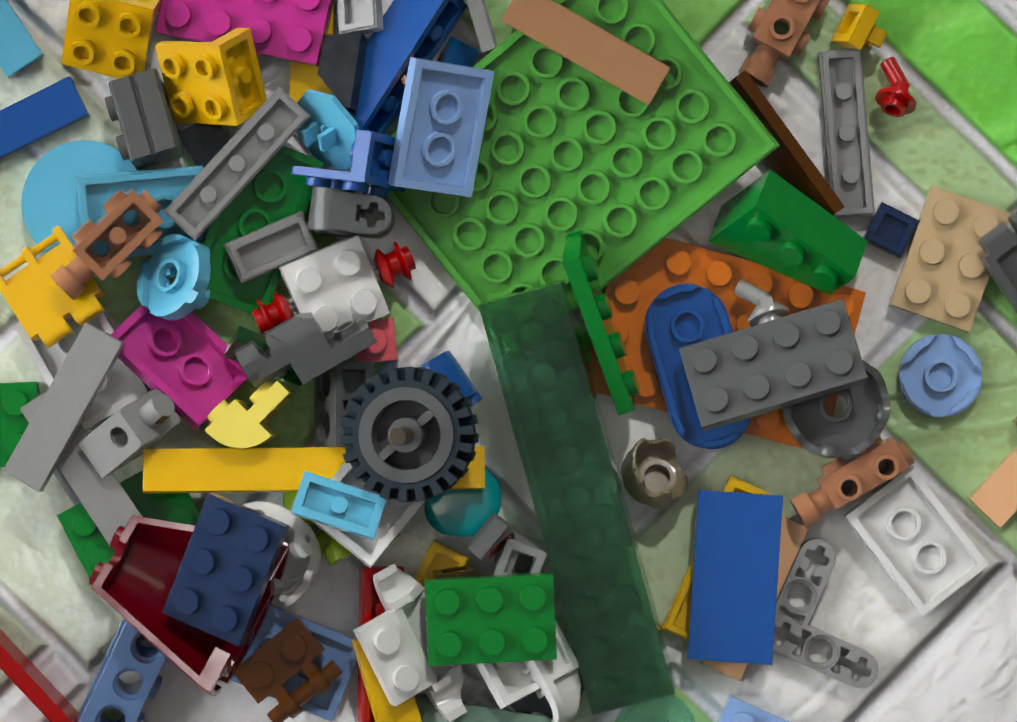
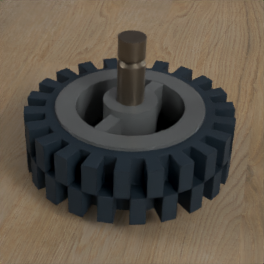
M401 367L387 370L386 372L374 375L370 378V381L362 384L356 390L357 394L355 397L349 399L346 405L348 411L346 416H342L340 426H344V434L340 435V445H345L346 453L343 454L346 463L350 462L354 469L351 473L356 480L361 479L365 483L363 487L370 492L376 491L380 494L379 497L387 500L395 499L398 502L408 503L410 501L419 502L440 495L452 488L460 478L464 477L469 470L467 468L468 465L475 458L476 452L474 449L475 444L479 442V433H476L475 424H478L476 414L473 415L470 408L472 403L468 397H464L461 393L462 388L456 382L452 383L447 379V376L440 372L436 373L430 371L431 369L423 367Z

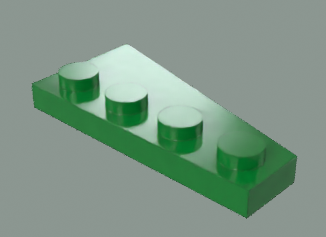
M582 230L567 234L563 264L617 414L619 416L635 410V395L640 394V388L633 369L627 371L623 359L624 356H627L625 344L620 332L614 331L611 318H613L612 308L606 293H602L595 260L592 254L590 255Z

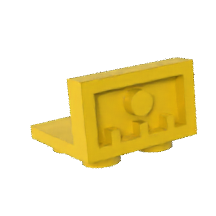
M70 0L61 59L62 64L118 79L134 76L136 73L145 71L153 21L160 11L162 0Z
M236 28L213 42L161 41L155 45L168 101L174 120L177 123L238 126L250 119L267 100L250 28Z

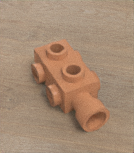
M772 0L767 11L759 7L747 28L754 33L750 43L757 47L751 57L747 56L738 71L739 74L746 71L755 84L768 88L776 73L773 68L778 59L787 62L791 53L798 57L800 56L810 37V34L805 32L804 29L811 17L819 21L830 0ZM779 21L787 24L789 28L788 33L785 35L777 34L774 31V24Z
M132 188L126 194L121 189L118 190L102 206L106 213L95 224L89 219L72 235L76 243L71 247V250L77 256L66 267L62 264L50 276L71 299L75 300L86 290L84 285L95 274L102 281L108 275L114 280L118 278L131 265L132 261L127 256L140 245L146 250L161 236L163 232L158 226L163 222V219L157 213L163 207L146 190L140 195ZM129 210H134L139 214V221L133 226L126 225L123 221L124 214ZM98 240H104L109 244V250L104 255H97L93 252V245Z
M879 436L871 446L847 461L844 458L833 459L823 465L821 470L824 474L815 478L820 488L808 495L804 491L790 499V502L801 522L808 529L822 521L820 516L856 500L859 496L909 469L910 465L915 463L914 458L903 441L897 444L894 438L882 440ZM884 459L887 462V469L881 474L878 465ZM848 480L851 484V489L844 495L841 486L844 481Z

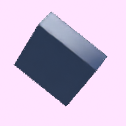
M881 202L863 238L868 241V244L899 259L902 257L919 220Z

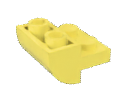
M276 381L274 384L271 382L263 383L251 395L249 400L254 404L252 407L242 399H234L232 402L224 399L206 417L211 424L205 431L213 439L228 447L249 448L266 444L278 435L267 422L296 393L284 381Z

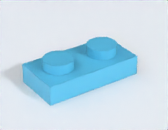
M304 471L291 514L374 541L387 499L379 497L380 495Z

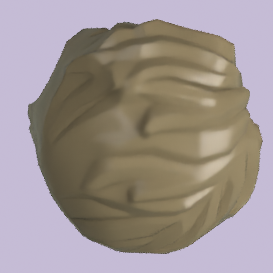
M642 438L636 442L622 462L620 475L625 491L637 502L651 506L653 509L658 508L662 510L665 507L673 506L682 499L688 489V478L675 460L676 446L672 440L667 438L658 440Z

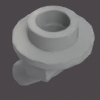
M743 279L737 284L734 294L756 305L748 319L751 327L790 315L787 306L773 301L772 296L764 290Z

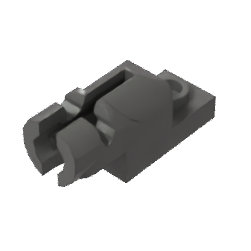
M312 312L297 314L271 330H267L265 332L267 349L259 347L252 340L236 349L235 355L255 388L265 382L289 374L287 369L291 366L304 385L376 343L377 340L365 318L359 322L352 319L341 324L333 331L335 336L327 339Z

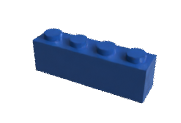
M393 0L383 15L384 31L372 33L367 41L357 112H350L346 109L358 123L359 130L386 134L401 111L405 89L401 78L404 75L407 76L410 57L433 61L468 6L463 0Z

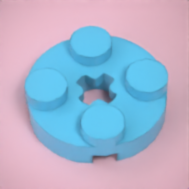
M171 234L161 238L151 247L156 252L152 255L150 261L146 262L143 260L139 268L137 295L141 304L149 308L151 311L149 313L165 320H179L190 314L194 309L203 308L209 300L210 250L207 246L180 234ZM176 275L175 281L170 284V279Z

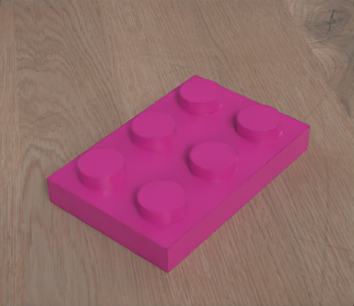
M141 305L111 334L113 337L126 343L118 359L151 390L158 389L163 394L169 396L174 403L175 412L197 431L208 420L206 417L224 399L227 401L249 378L240 363L224 356L227 344L193 312L179 320L170 321L149 313L151 312L149 308Z

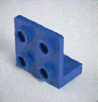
M357 129L356 138L350 150L351 172L302 166L292 167L293 175L306 177V186L342 189L374 195L380 198H388L389 191L405 193V188L388 184L396 138L374 131Z

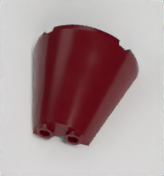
M132 515L126 527L119 526L114 533L109 548L115 552L107 563L100 561L91 574L89 585L92 586L91 589L203 692L216 696L222 688L217 683L221 680L228 684L246 656L267 615L275 596L273 595L275 591V578L280 580L285 570L289 555V543L284 541L246 641L244 645L238 647L162 613L195 526Z

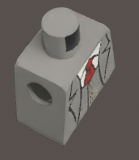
M154 389L119 409L79 442L78 445L103 479L143 455V449H153L181 424L180 417L174 410L175 407L172 399L160 390ZM125 431L128 442L126 446H121L115 442L113 437L115 435L119 436Z

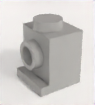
M513 531L511 537H508L497 551L495 564L497 565L493 575L540 573L547 555L545 541Z

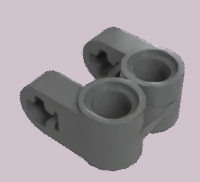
M313 187L307 228L312 233L338 237L359 235L362 238L381 239L389 235L394 228L395 215L383 198L335 188ZM374 208H378L385 219L384 221H377L375 227L371 228L368 221L361 218V213L365 211V215H372Z

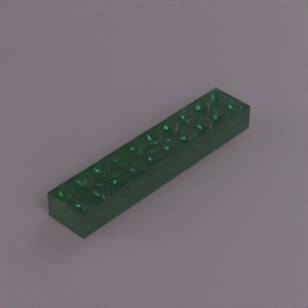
M565 279L485 300L478 305L592 715L675 694L676 680Z

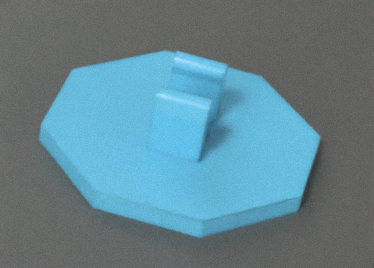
M309 89L297 102L310 115L297 130L298 138L316 159L325 162L324 166L346 172L352 165L350 150L356 138L357 129L359 130V125L335 96Z

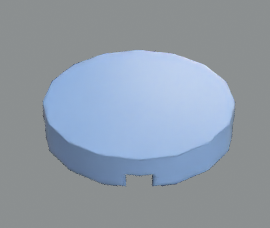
M945 334L925 336L911 344L901 358L897 373L899 389L907 403L920 413L933 417L953 416L967 409L979 395L982 385L981 361L974 349L961 338Z

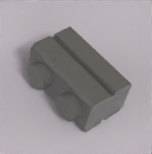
M157 68L145 70L134 74V76H126L108 83L112 96L105 97V103L112 122L119 120L123 135L116 136V141L123 161L130 159L136 170H142L158 165L160 162H168L185 155L170 108L163 78Z

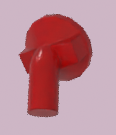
M887 58L880 66L891 86L880 89L876 93L875 100L881 106L882 111L890 116L902 117L906 114H911L915 111L917 103L909 92L910 84L896 58Z

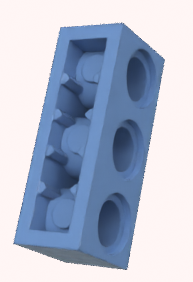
M122 619L78 712L77 722H144L145 713L141 712L147 698L154 700L159 691L163 677L158 674L164 661L171 663V661L154 646L144 647L137 642V638L141 634L124 619ZM126 671H135L142 678L136 683L128 684L123 682L119 676ZM117 708L124 715L118 720H108L102 713L106 709Z

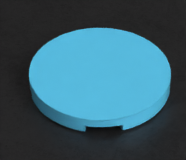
M80 140L53 148L35 163L23 187L21 199L22 215L30 236L38 244L52 235V229L60 225L74 245L76 241L72 238V235L80 228L75 176L139 170H136L130 159L123 161L119 150L101 142ZM59 240L43 251L45 253L49 252L60 244Z

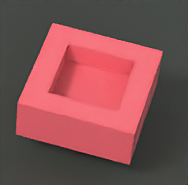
M394 318L369 322L368 325L373 331L377 342L355 354V361L375 363L398 360Z

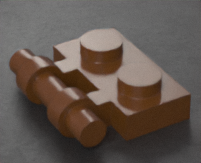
M298 616L244 660L234 675L258 704L272 693L279 704L269 711L267 715L272 722H284L289 717L294 719L302 713V706L318 693L323 695L333 687L331 682L338 678L343 671L334 660H331L321 670L313 659L323 652L325 648ZM299 670H302L308 677V680L293 693H290L283 684Z

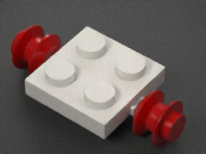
M354 235L280 266L279 270L291 299L287 302L285 297L277 292H273L272 303L264 305L258 299L256 300L257 309L251 311L260 334H264L267 330H271L293 317V314L295 316L300 313L312 312L327 339L335 336L333 331L349 320L355 319L356 322H359L365 318L367 323L390 314L377 281L381 280L391 288L395 287V278L403 275L407 280L411 281L410 271L415 270L416 265L407 246L400 248L395 241L393 242L392 252L386 255L379 249H376L373 259L374 264L371 265L359 235Z

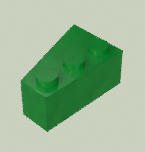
M772 170L767 171L721 206L708 242L828 295L855 278L868 242Z

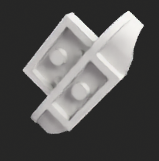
M395 563L373 575V582L386 612L353 631L390 705L396 707L425 690L430 701L442 717L449 722L453 721L467 712L461 699L463 683L462 666L428 665L425 588L413 577L397 568Z
M556 620V660L476 664L500 710L535 692L539 699L545 696L553 713V720L551 722H570L576 716L581 694L578 668L581 665Z

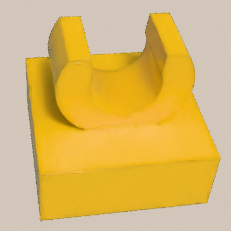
M849 3L830 41L845 49L861 50L863 45L867 47L874 45L880 48L888 33L874 25L880 13L879 11L867 4Z

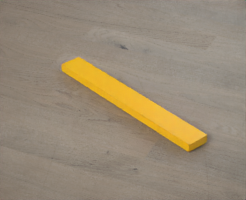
M475 446L474 451L476 455L467 467L469 470L449 490L485 489L484 446ZM345 447L143 449V493L298 492L304 471L332 479L345 463L343 454L346 453Z

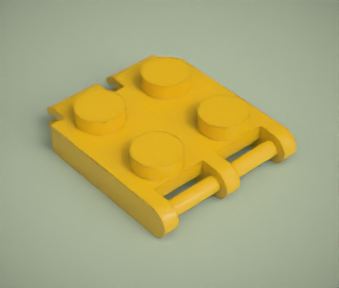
M60 225L52 229V235L30 249L26 246L20 250L21 256L0 269V291L29 337L34 341L41 338L48 348L74 332L67 321L69 318L73 317L81 327L105 311V308L99 301V298L105 295L94 276L84 285L86 290L75 300L71 299L50 277L62 264L66 267L77 256L71 250L73 244ZM59 240V245L40 258H36L37 254ZM25 262L29 264L28 266H26L25 268L11 276L9 279L5 280L4 277L6 275H8L9 273L23 265Z

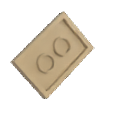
M931 186L888 305L967 333L970 332L990 276L979 259L985 252L978 240L1003 222L1008 225V217L1011 216V213Z

